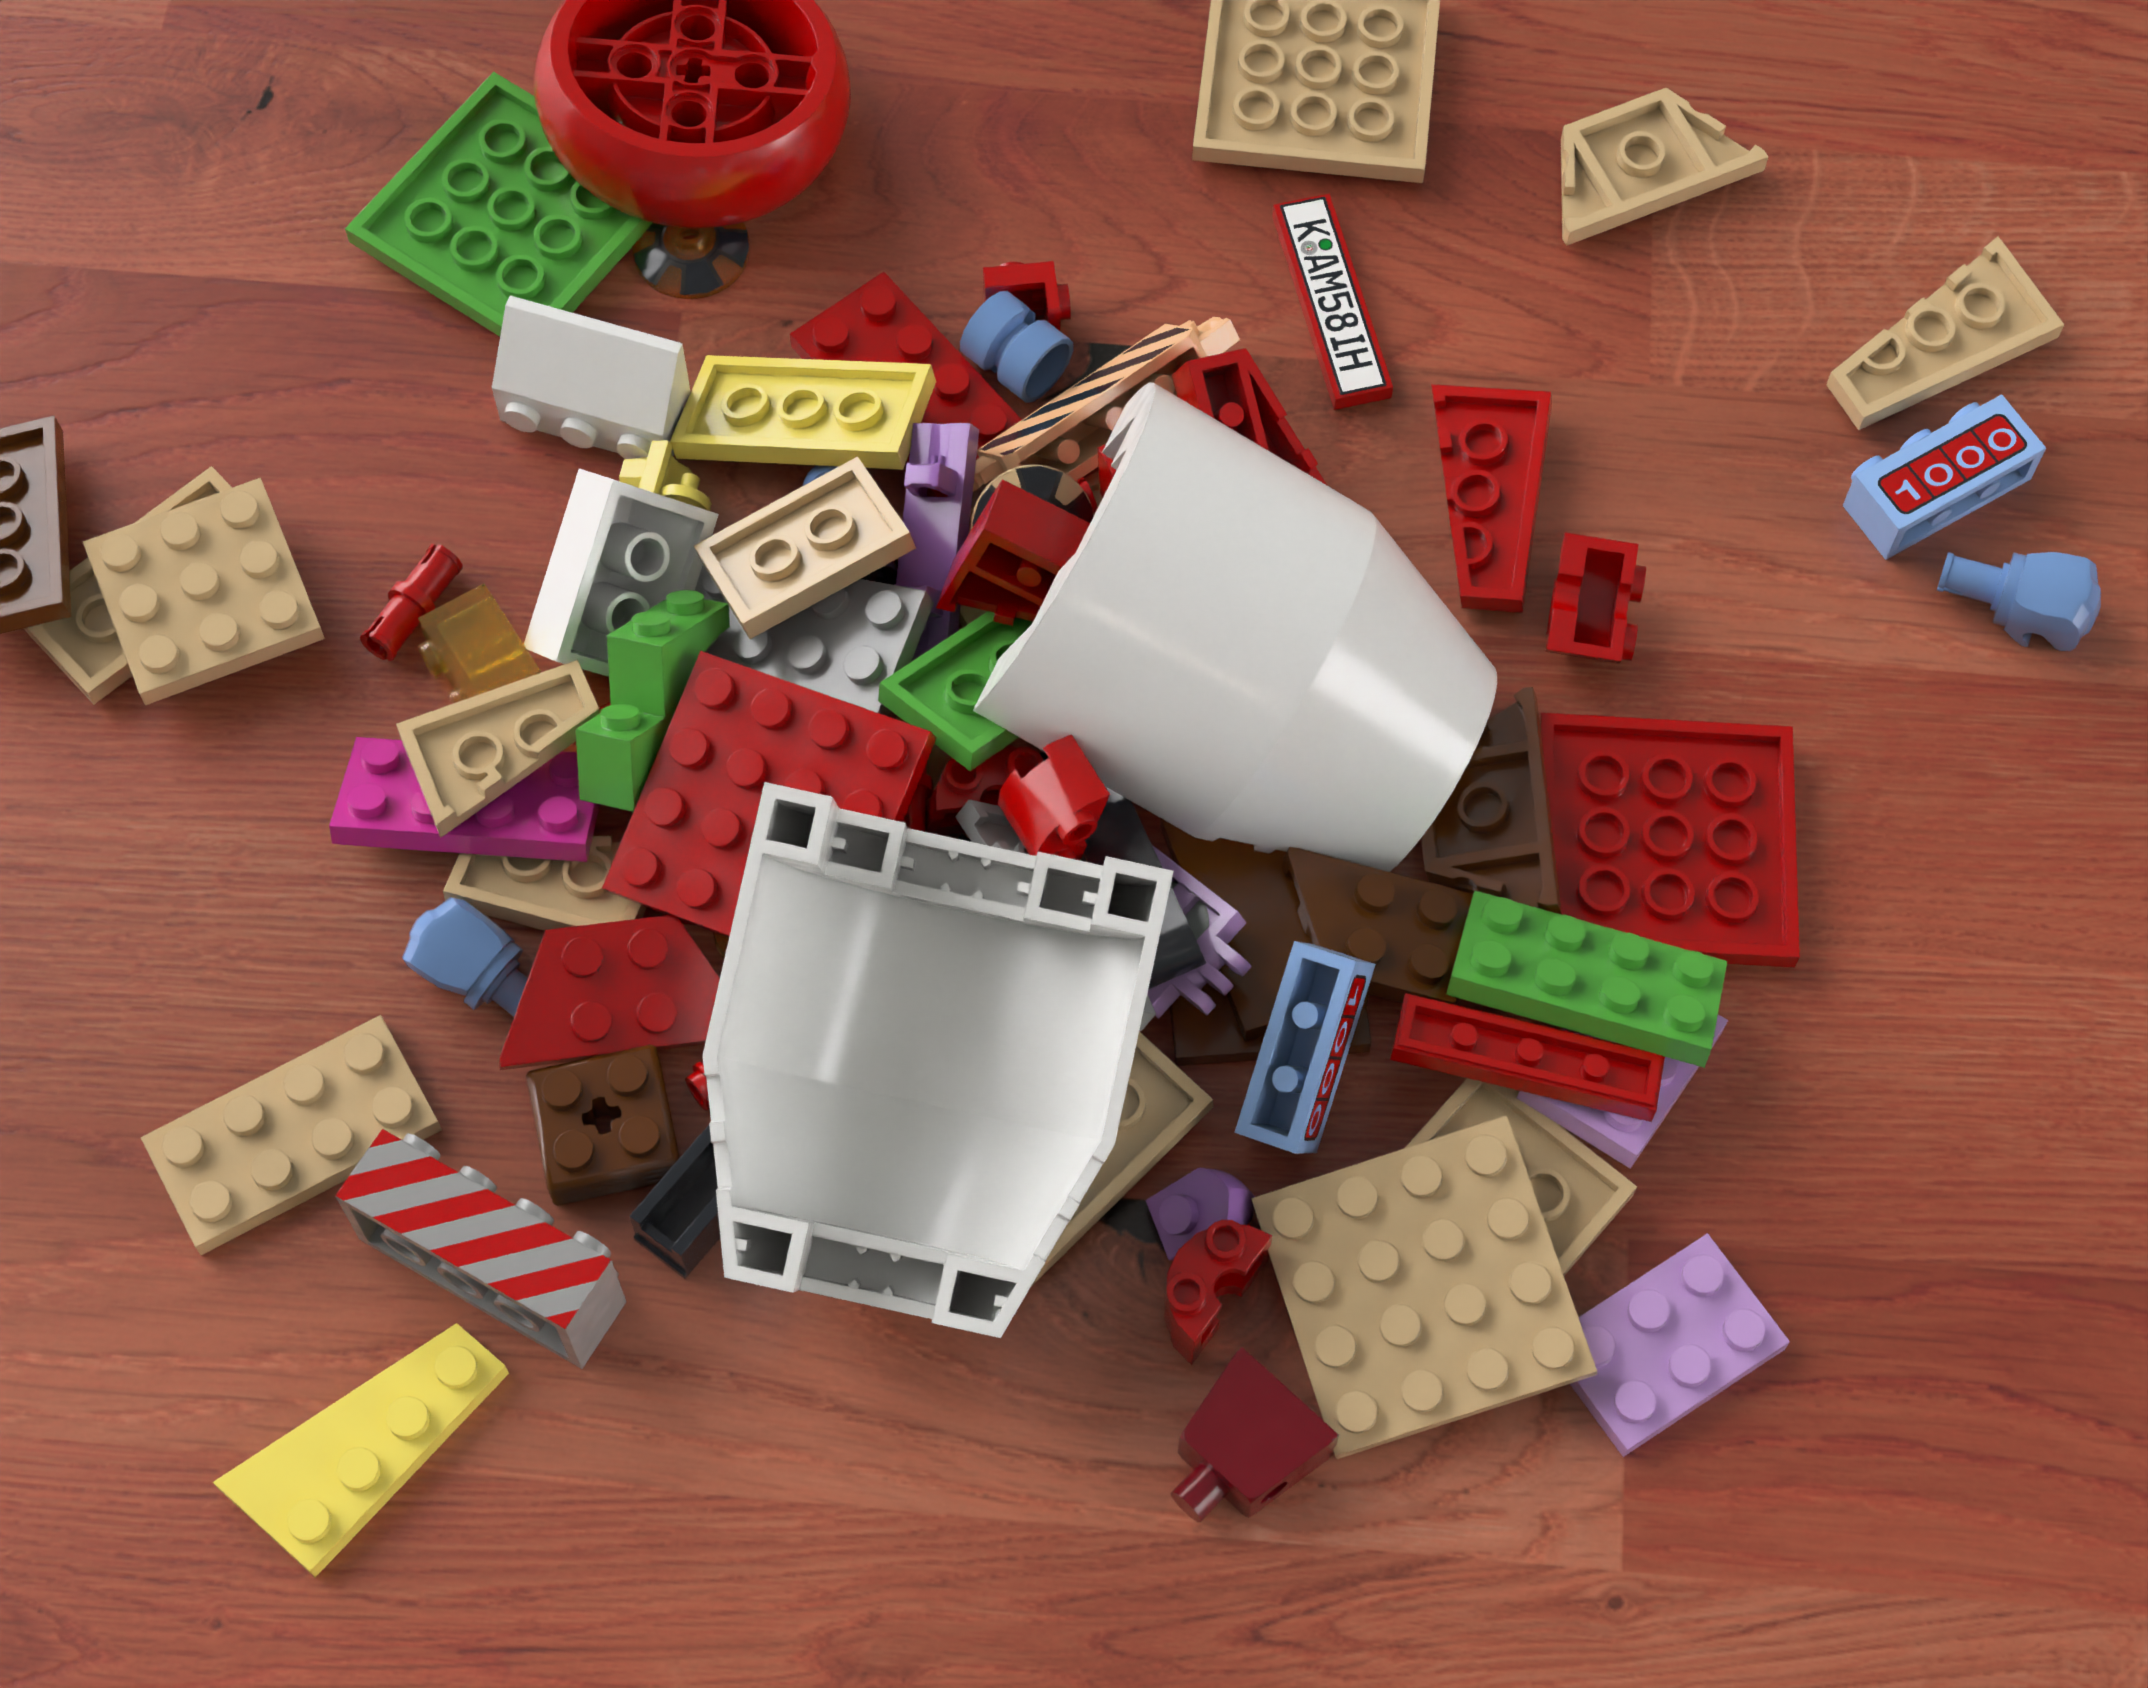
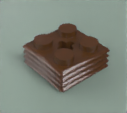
M645 1045L535 1069L527 1073V1084L545 1180L553 1204L559 1206L657 1184L680 1158L657 1049L654 1045ZM610 1115L613 1120L610 1126L611 1132L599 1134L595 1126L597 1118Z

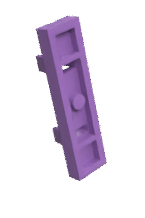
M913 423L909 463L906 464L904 481L906 494L903 523L909 530L916 549L899 557L895 585L924 590L928 593L934 604L911 662L956 633L959 627L961 605H957L955 613L937 609L936 605L953 559L969 532L979 429L970 423ZM928 488L935 489L948 495V497H927Z

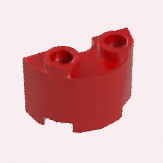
M1564 533L1560 549L1561 556L1557 579L1554 580L1546 631L1548 639L1545 652L1620 664L1622 660L1632 661L1638 625L1627 623L1629 601L1641 602L1646 578V566L1636 565L1639 544Z
M1071 734L1043 747L1049 758L1034 767L1023 778L1015 769L999 791L998 805L1029 855L1037 856V852L1080 861L1087 847L1085 839L1096 830L1097 822L1110 796V793Z
M1007 745L971 771L951 758L927 804V832L937 835L965 833L955 816L966 802L974 800L999 806V791L1009 775L1016 769L1021 778H1023L1034 767L1044 761L1042 756L1029 747L1016 748L1012 745Z
M1222 1219L1214 1222L1208 1229L1197 1232L1178 1249L1167 1272L1164 1319L1171 1334L1173 1347L1191 1365L1219 1329L1220 1320L1216 1315L1221 1310L1222 1304L1217 1298L1224 1294L1243 1296L1268 1262V1249L1271 1246L1273 1235L1250 1225H1240L1233 1220Z

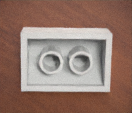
M514 296L509 297L505 305L492 383V391L500 420L523 432L538 430L562 437L566 442L576 447L591 448L594 446L619 453L625 459L648 457L652 441L668 440L670 442L691 393L682 343Z
M579 469L523 648L563 664L578 660L582 669L609 677L607 635L631 621L635 614L645 612L665 600L669 593L680 590L695 591L703 564L694 545L712 536L719 514Z

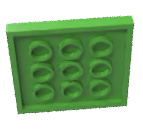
M493 72L345 228L351 244L500 337L505 305L510 296L573 313L641 238L652 222L627 215L609 206L580 185L567 172L552 150L540 123L535 96Z

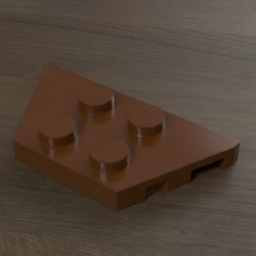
M1528 687L1514 694L1516 700L1514 704L1487 721L1478 745L1459 782L1433 823L1421 837L1424 870L1429 882L1471 894L1475 890L1562 915L1538 703L1534 688Z
M1288 848L1283 858L1282 869L1285 877L1292 876L1301 902L1297 912L1304 933L1310 937L1315 945L1376 964L1368 987L1369 995L1400 1003L1403 1002L1405 993L1454 1005L1459 1001L1460 998L1446 995L1473 894L1300 848Z

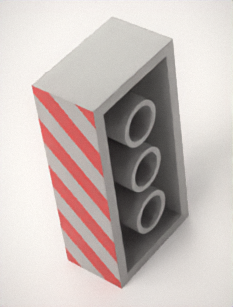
M382 1129L335 1195L359 1240L583 1369L626 1303L618 1280L619 1273L615 1270L612 1260L609 1259L611 1251L600 1241L584 1232L577 1231L572 1238L551 1226L554 1222L552 1216L529 1200L520 1198L515 1205L495 1193L497 1186L479 1171L463 1166L457 1172L438 1161L441 1157L440 1153L423 1139L407 1133L404 1139L401 1140Z

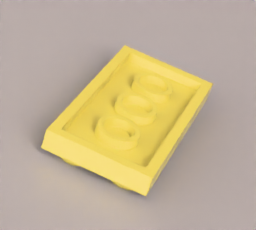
M707 355L670 443L673 446L672 449L676 459L841 466L858 456L865 468L903 470L910 453L913 423H921L936 379L931 364Z

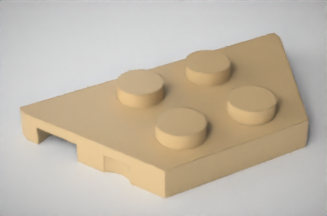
M1663 88L1564 125L1561 136L1562 239L1566 246L1762 172L1765 170L1768 155L1757 145H1754L1749 151L1725 136L1726 125L1708 114L1695 111L1687 100L1668 88Z

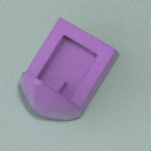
M1197 1168L1146 1200L1169 1260H1173L1178 1249L1197 1232L1208 1229L1214 1222L1223 1219L1233 1220L1240 1225H1247L1252 1220L1255 1212L1251 1199L1255 1196L1240 1180L1227 1172L1209 1168Z

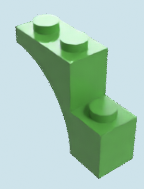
M674 591L669 593L662 602L645 612L635 614L631 621L607 635L611 705L603 708L600 714L575 729L580 800L634 812L700 651L706 652L717 637L730 627L729 605L727 603L704 599V595L698 591Z

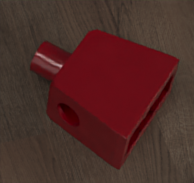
M1241 1347L1234 1354L1179 1438L1178 1454L1193 1470L1170 1493L1171 1497L1189 1517L1197 1522H1201L1223 1498L1230 1502L1241 1514L1249 1518L1326 1462L1334 1454L1333 1448L1337 1444L1339 1434Z

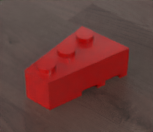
M1246 348L1189 360L1172 374L1177 397L1327 485L1316 468L1318 462L1309 448L1304 449L1285 418L1287 415L1286 411Z
M1002 479L954 557L936 608L955 613L959 604L995 613L993 622L1013 626L1015 618L1034 621L1058 571L1076 553L1090 523Z

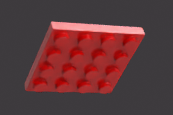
M700 651L602 889L729 938L764 782L831 796L840 809L903 822L937 737L931 731Z
M1541 712L1539 720L1562 915L1572 916L1579 920L1625 933H1633L1643 938L1686 950L1697 951L1704 955L1726 960L1727 964L1795 968L1800 958L1793 726Z

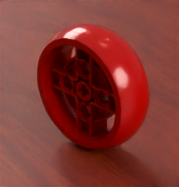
M564 0L544 33L539 46L534 72V95L540 123L552 150L567 172L595 197L627 215L652 223L681 228H711L739 224L771 213L801 194L818 178L833 157L845 130L851 103V85L846 55L829 18L814 0Z

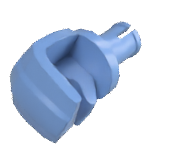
M1948 552L1937 587V591L1940 592L1946 591L1990 603V610L1995 611L1993 623L2005 626L2004 630L2018 644L2024 647H2028L2031 635L2034 633L2046 638L2056 650L2071 651L2075 649L2081 638L2090 632L2101 607V588L2098 585L2096 564L2085 557L2057 552L2027 555L2014 552L2010 564L2004 562L2002 568L1955 556L1954 553Z
M450 897L435 909L426 910L416 919L409 932L410 939L402 956V959L410 969L441 989L466 996L464 1003L473 1010L477 1009L484 1002L489 1004L493 1000L513 1017L515 1016L528 977L517 970L520 966L518 959L523 949L514 943L515 940L468 902Z

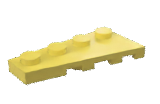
M456 1323L213 1483L316 1578L501 1383L509 1372L499 1359Z

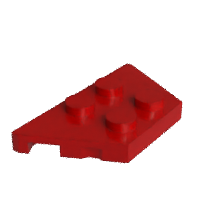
M673 915L545 930L499 1058L500 1070L577 1061L645 1045H654L657 1050L703 1045L706 1042L720 978L679 918Z

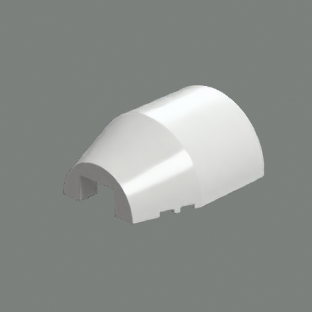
M1149 382L1138 390L1126 403L1102 451V454L1113 459L1111 467L1117 471L1076 553L1058 571L1032 625L998 659L973 711L1041 750L1049 743L1072 734L1104 786L1195 838L1209 841L1224 838L1253 844L1254 850L1271 853L1274 850L1287 852L1289 847H1295L1390 872L1406 857L1425 834L1465 771L1482 736L1493 706L1497 689L1496 668L1371 511L1157 384Z
M764 782L703 1051L704 1075L707 1078L711 1122L709 1123L710 1136L714 1147L718 1186L716 1197L724 1278L792 1293L801 1290L925 1317L932 1319L934 1324L1001 1338L1044 1266L1054 1245L1115 1145L1174 871L1105 856L1104 865L1102 866L1037 852V856L910 829L907 828L904 822L840 809L831 796Z

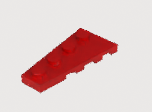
M1431 384L1461 608L1523 613L1552 409L1551 392Z

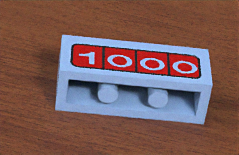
M2001 394L1981 406L1977 402L1968 404L1959 410L1947 425L1934 432H1931L1929 429L1917 432L1902 445L1899 451L1885 459H1882L1881 456H1874L1866 460L1851 475L1852 483L1843 507L1884 559L1887 560L2031 480L2046 447Z
M1294 941L1234 1133L1295 1154L1317 1153L1376 964L1315 944Z

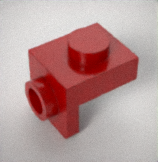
M1013 261L999 266L983 267L984 302L1000 291H1008L1036 313V316L1045 315V320L1059 331L1061 320L1071 319L1068 284H1057L1054 261L1026 264Z

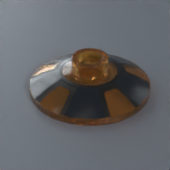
M743 222L711 228H681L652 223L633 245L632 250L635 266L639 274L652 288L670 297L698 299L723 291L740 277L749 260L750 242ZM689 235H696V236H697V237H695V238H693V239H689V240L683 239V237L689 236Z

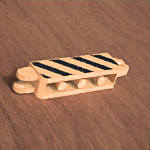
M1212 317L1199 326H1196L1195 322L1191 320L1180 326L1164 324L977 450L979 459L976 460L973 491L1007 470L1023 465L1053 467L1066 473L1075 481L1084 477L1098 467L1097 447L1107 443L1126 403L1138 390L1149 382H1153L1177 396L1172 374L1189 360L1224 353L1240 340L1231 320L1228 318ZM974 507L971 508L970 521L972 520Z

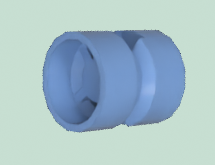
M1000 291L986 300L971 317L960 340V351L983 370L997 372V379L1002 385L1025 403H1029L1042 397L1061 377L1070 362L1073 353V342L1046 320L1036 321V313L1010 292Z

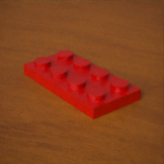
M884 271L790 333L791 347L802 359L931 364L936 383L921 423H970L979 429L977 450L1022 420ZM909 453V455H908L907 461H906L905 466H904V469H903L905 472H906V464L909 463L910 453ZM928 488L927 497H948V495L935 489Z

